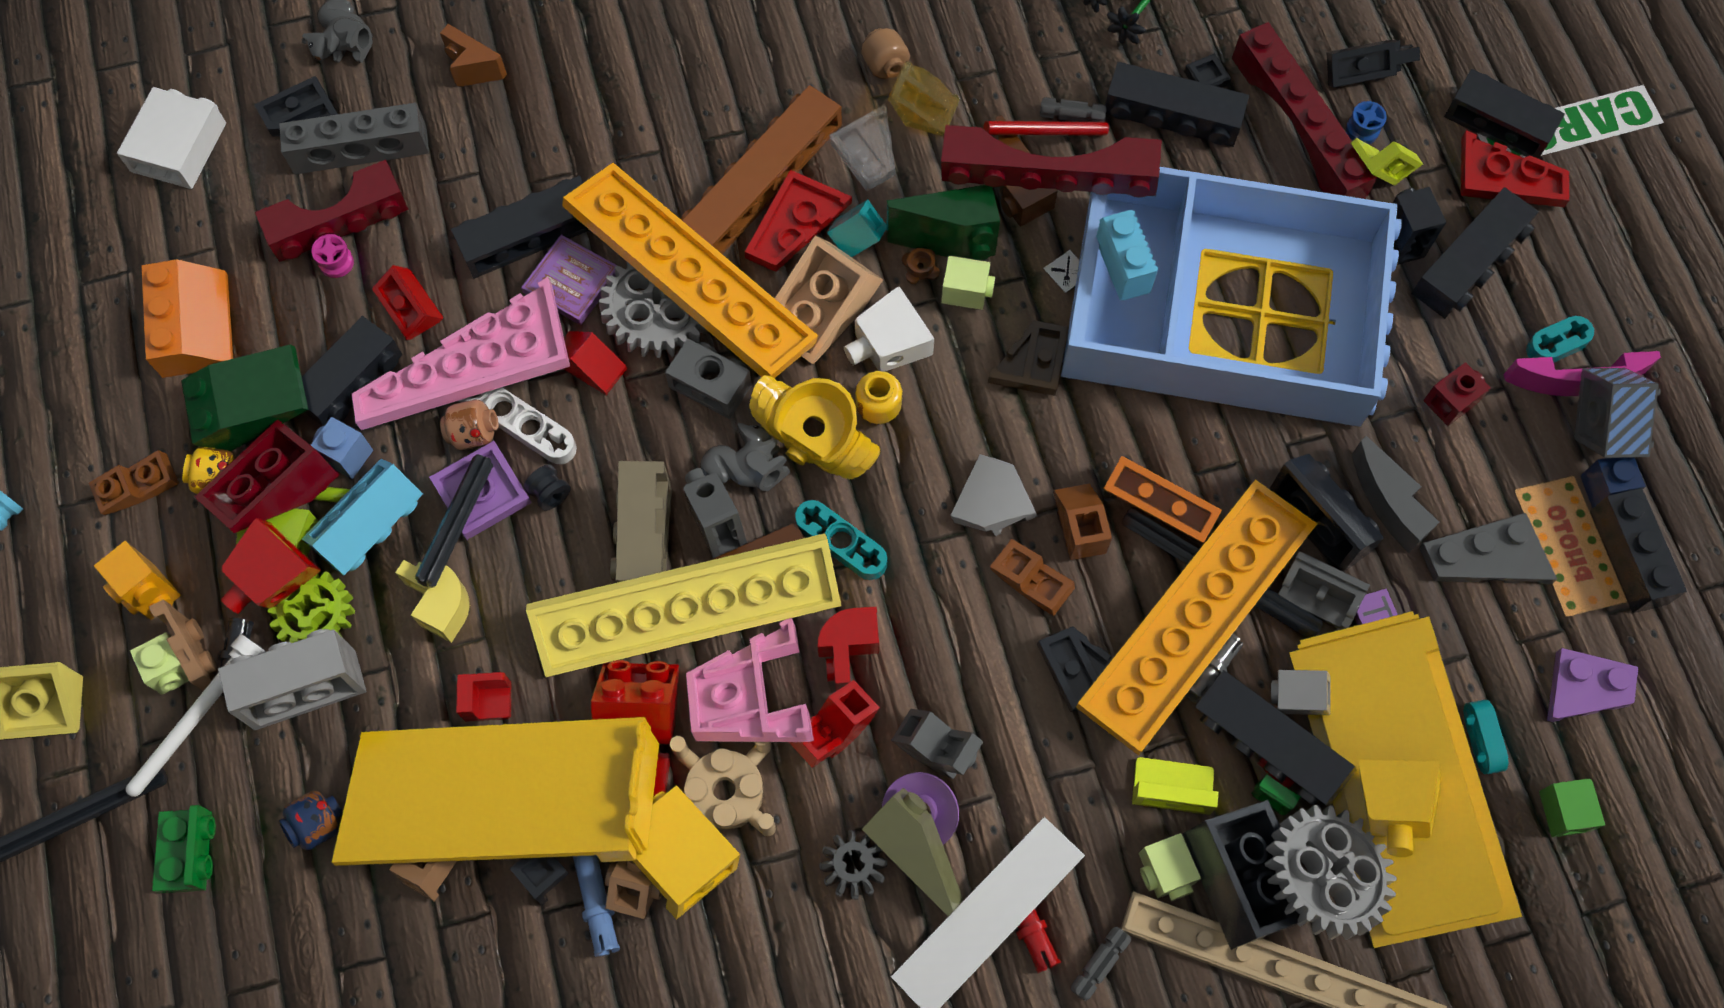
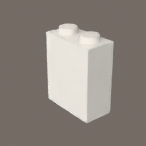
M153 87L117 154L130 172L192 189L219 139L226 121L219 112L218 106L209 99H195L185 96L174 89L167 91Z

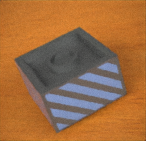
M1582 368L1574 439L1604 458L1650 457V449L1654 447L1652 433L1657 395H1660L1661 391L1658 388L1659 384L1627 368Z

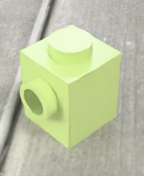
M948 256L941 303L983 310L985 297L992 298L995 277L989 276L990 262Z
M167 632L130 650L144 684L161 695L189 681L178 658L166 640L171 637Z
M1181 833L1148 845L1139 852L1144 867L1140 868L1142 879L1149 891H1155L1157 898L1169 894L1171 901L1194 892L1191 886L1198 882L1201 877Z

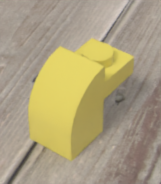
M403 560L395 573L405 585L424 594L411 616L422 628L452 643L466 621L469 612V596L465 587L448 566H445L435 587L422 586L415 579L421 562L414 566Z

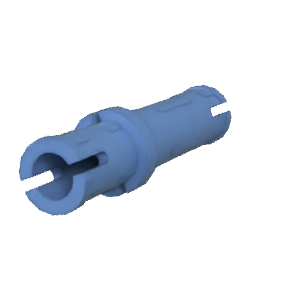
M597 855L573 856L585 911L582 912V918L589 925L594 956L609 955V950L615 953L620 950L612 920V915L615 914V911L605 909L607 895Z

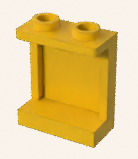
M676 785L668 793L661 791L653 797L647 850H643V854H638L636 851V858L633 862L667 899L666 909L677 920L737 869L740 853Z

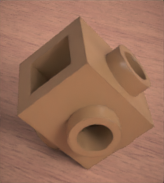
M633 861L611 862L605 879V886H609L605 909L644 919L653 900H660L662 893Z

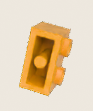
M127 541L122 542L94 565L108 582L103 586V589L118 604L122 603L133 615L141 612L152 620L154 616L149 606L163 599L172 606L174 601L181 596L161 571Z

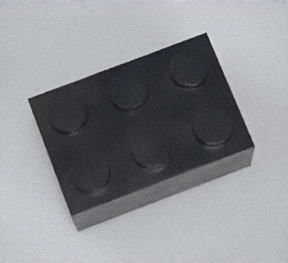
M1268 800L1205 820L1182 834L1231 950L1298 925L1300 914L1295 910L1286 915L1284 911L1289 902L1286 898L1276 900L1274 896L1281 888L1279 885L1268 883V879L1274 876L1276 871L1265 866L1268 860L1275 857L1266 848L1275 841L1271 836L1272 833L1280 828Z

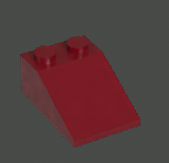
M277 419L194 498L233 533H237L249 528L256 518L268 520L313 501L321 492L327 489L329 484L339 474L315 448Z

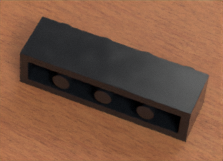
M1117 62L1105 106L1106 114L1120 120L1127 119L1145 124L1151 128H1162L1177 132L1182 136H1193L1211 141L1217 145L1234 147L1242 125L1249 95Z
M577 176L572 179L562 180L551 188L531 193L522 200L507 206H499L486 215L476 219L465 220L459 226L452 228L451 231L473 279L553 246L561 235L570 239L589 231L585 225L562 207L563 197L583 184L581 177Z
M1504 187L1421 277L1411 294L1444 319L1454 309L1461 312L1474 296L1470 291L1475 286L1482 289L1495 272L1491 268L1495 263L1502 266L1515 251L1511 247L1514 242L1517 241L1522 244L1533 232L1535 227L1531 222L1539 211Z
M1225 670L1221 672L1195 706L1204 714L1200 718L1203 724L1217 734L1224 729L1235 738L1231 744L1247 757L1251 758L1254 753L1267 761L1263 769L1282 783L1288 777L1300 787L1296 793L1312 806L1318 805L1319 802L1327 807L1330 806L1357 771L1352 763Z

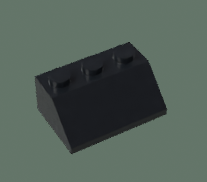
M1310 454L1287 461L1269 488L1318 523L1308 538L1332 566L1342 572L1347 571L1371 553L1384 539L1376 522L1370 517L1364 516L1356 507L1351 494L1345 489H1340L1331 479L1326 466L1319 461H1315Z

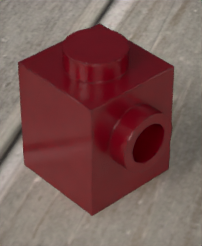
M1465 362L1435 384L1423 401L1447 426H1450L1476 406L1491 387L1486 383L1481 373L1473 370Z

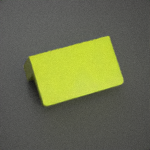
M1358 138L1351 142L1370 172L1394 186L1423 165L1416 153L1395 141L1381 151Z
M1139 757L1135 762L1132 804L1210 815L1218 805V792L1213 791L1214 769L1209 766Z

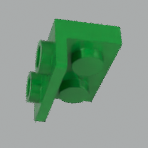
M191 805L189 810L159 812L153 892L160 894L206 891L207 879H210L213 871V862L209 855L210 839L214 838L216 831L215 819L210 810L200 805Z

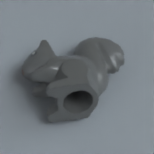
M326 1L317 12L318 22L325 28L324 32L304 33L302 35L303 39L308 42L312 56L316 60L321 61L333 54V60L339 63L347 50L353 53V57L357 62L363 63L373 44L370 28L358 15L354 14V8L349 1Z
M738 423L737 427L740 436L745 442V445L738 452L729 446L717 445L707 450L702 457L700 468H703L707 475L717 473L722 483H726L731 479L738 485L757 487L762 491H769L790 473L789 468L784 466V463L787 461L785 456L780 455L773 458L780 451V448L776 446L778 441L777 439H772V436L761 425Z

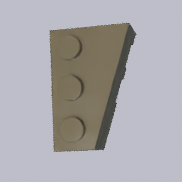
M619 461L618 488L616 490L617 522L614 523L613 527L616 557L611 558L610 576L612 580H616V583L667 571L672 487L664 462Z

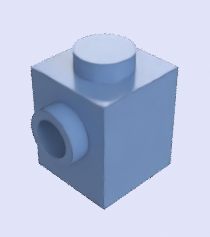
M333 417L329 419L325 426L320 427L316 431L311 444L333 469L351 479L355 477L373 452L372 447L362 433Z

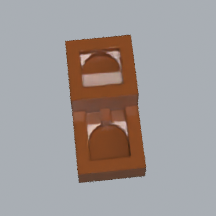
M1013 539L1010 540L990 566V569L1004 582L1052 616L1057 613L1075 589L1074 581L1045 565L1042 556Z

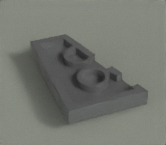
M1526 513L1428 541L1419 547L1434 581L1479 583L1481 580H1494L1517 584L1520 581L1538 582V584H1553L1557 581V577Z

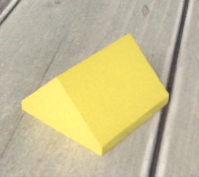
M61 662L0 667V740L77 733L80 729L83 676Z

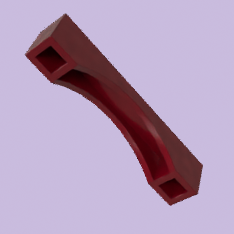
M1264 23L1241 33L1232 60L1247 82L1267 93L1289 117L1307 149L1319 187L1323 193L1366 199L1377 176L1373 175L1352 146L1350 137L1270 23Z
M945 125L941 157L942 181L957 185L975 183L986 184L990 187L1017 186L1028 190L1044 188L1057 189L1061 192L1086 191L1099 195L1110 193L1128 194L1137 198L1156 196L1162 140L1125 137L1109 147L1092 153L1071 157H1048L1012 148L992 137L981 127Z

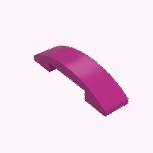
M1659 351L1623 353L1611 367L1598 368H1627L1639 375H1643L1661 356ZM1552 357L1516 359L1504 373L1505 381L1515 386L1537 393L1555 396H1579L1582 368L1555 370Z

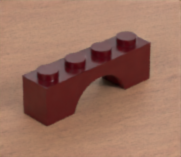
M385 159L353 172V182L348 194L334 206L322 210H307L296 206L289 199L258 210L255 214L268 246L278 261L281 262L286 259L296 258L303 252L311 250L314 242L321 236L335 234L343 237L353 232H360L366 229L367 226L384 219H392L409 209Z

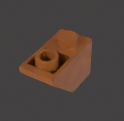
M1091 484L1054 490L1053 493L1070 560L1106 554L1112 541V536L1104 505Z

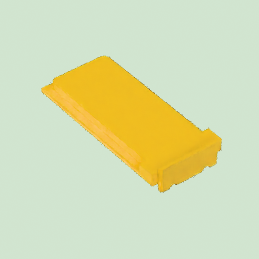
M1413 611L1300 640L1301 644L1297 645L1299 650L1289 652L1294 670L1328 671L1331 676L1330 715H1308L1313 735L1352 763L1357 769L1333 801L1336 816L1347 810L1349 811V822L1353 824L1361 818L1363 819L1362 831L1365 834L1370 831L1360 781L1359 759L1440 761V788L1431 837L1413 838V854L1408 857L1392 856L1388 854L1387 847L1380 853L1382 858L1391 859L1394 862L1385 869L1387 873L1397 877L1396 881L1387 886L1396 893V896L1387 901L1392 909L1382 915L1384 921L1369 931L1373 947H1382L1522 917L1440 655L1430 617L1419 619V615H1414ZM1375 836L1372 842L1375 845L1385 844L1387 846V837Z
M645 717L361 732L332 863L335 866L592 855H597L601 862L635 861L636 851L638 854H643V850H647L659 742L651 732V727Z

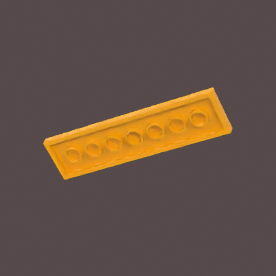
M611 163L563 197L562 207L761 377L768 375L776 378L816 344L818 335L616 164Z
M1255 479L1081 698L1076 708L1139 756L1318 523Z

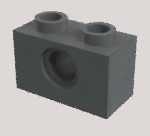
M690 339L686 340L665 372L669 388L728 419L732 417L752 386L750 370H748V367L736 358L727 359L719 355L709 344L705 342L698 344ZM708 373L719 374L712 380L703 378Z

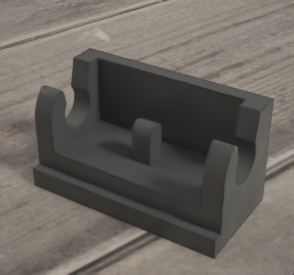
M1299 551L1284 579L1279 595L1318 619L1342 630L1350 627L1370 584Z

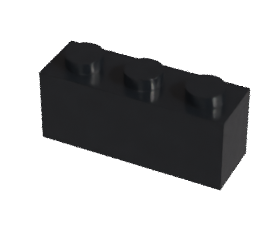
M1471 69L1444 117L1494 142L1505 145L1507 148L1525 157L1530 155L1539 159L1551 141L1565 113L1517 89L1498 82L1486 74Z
M362 315L302 376L308 410L304 413L321 426H325L331 417L342 422L353 407L352 393L393 370L397 365L399 358L403 354L395 340Z
M1643 488L1606 496L1590 511L1632 614L1666 606L1687 592Z

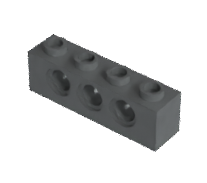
M417 103L279 123L281 153L294 175L379 162L385 159L392 160L429 154L427 128Z

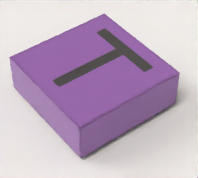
M1387 589L1366 594L1354 618L1357 625L1398 614Z

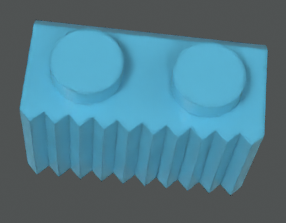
M1133 210L1101 218L1096 235L1100 253L1118 297L1122 301L1150 293L1159 268L1155 266L1156 261L1152 259L1151 248L1147 247L1146 236L1142 235L1143 230L1140 229V224L1137 223L1138 218L1135 217V211Z

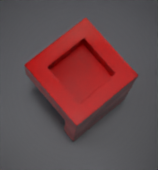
M503 672L457 675L456 713L465 722L509 719L511 717V681Z

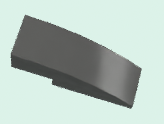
M1365 436L1352 453L1357 476L1378 518L1390 534L1409 553L1439 524V521L1413 498L1421 486L1372 440Z

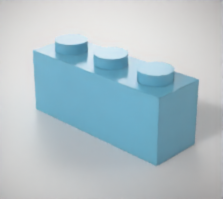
M380 459L302 540L333 569L345 575L348 571H354L363 563L366 557L365 553L374 544L383 542L390 535L391 527L400 517H406L416 508L417 500L423 493L394 464Z

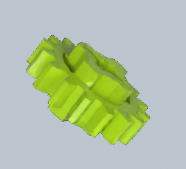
M325 571L320 578L317 574L304 585H301L300 588L281 601L277 607L269 608L268 613L273 618H276L269 625L275 632H279L277 638L282 642L294 643L306 639L309 633L320 629H334L342 637L339 633L341 627L350 629L352 626L345 618L355 614V609L350 604H347L353 600V596L348 590H344L346 586L339 578L334 580L331 574ZM322 590L331 593L334 601L325 598ZM289 621H293L295 624H298V627L301 629V633L294 631L291 628Z

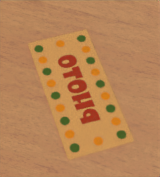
M1571 476L1516 489L1515 493L1521 508L1527 514L1557 577V581L1553 583L1565 615L1568 617L1626 603L1627 600L1575 477Z

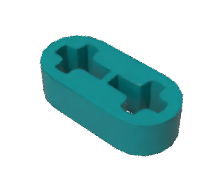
M1582 316L1568 317L1535 333L1526 346V353L1529 358L1552 357L1553 363L1584 349L1594 336V327L1588 319ZM1570 330L1573 333L1578 331L1581 334V337L1574 335L1568 339L1565 336ZM1540 343L1543 346H1546L1551 343L1555 344L1550 351L1548 349L1541 350L1539 348Z
M1489 700L1465 703L1463 710L1464 721L1478 768L1483 774L1505 772L1509 764L1508 754L1493 705Z

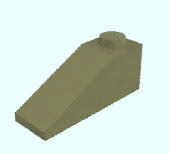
M902 788L889 799L862 830L949 916L963 901L959 886L933 817L926 810L925 802L917 794Z

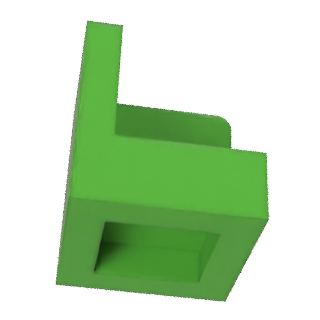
M1591 779L1553 783L1539 791L1552 838L1588 833L1605 826L1595 787Z

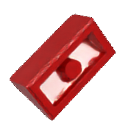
M392 265L372 288L406 340L415 338L443 319L442 314L408 268Z

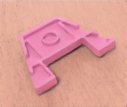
M792 618L779 623L780 629L767 636H764L763 633L750 639L749 646L732 654L728 650L686 673L691 732L695 741H814L810 714L806 704L768 713L762 662L800 652L796 627Z

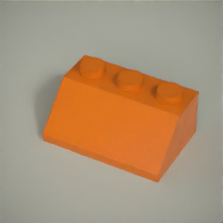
M178 259L142 265L146 360L162 378L197 372L207 365L233 359L227 272Z

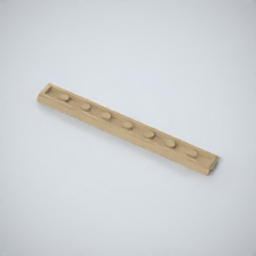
M1133 891L1131 893L1121 929L1128 935L1322 1007L1447 1008L1445 1005L1265 939H1259L1231 950L1218 922Z

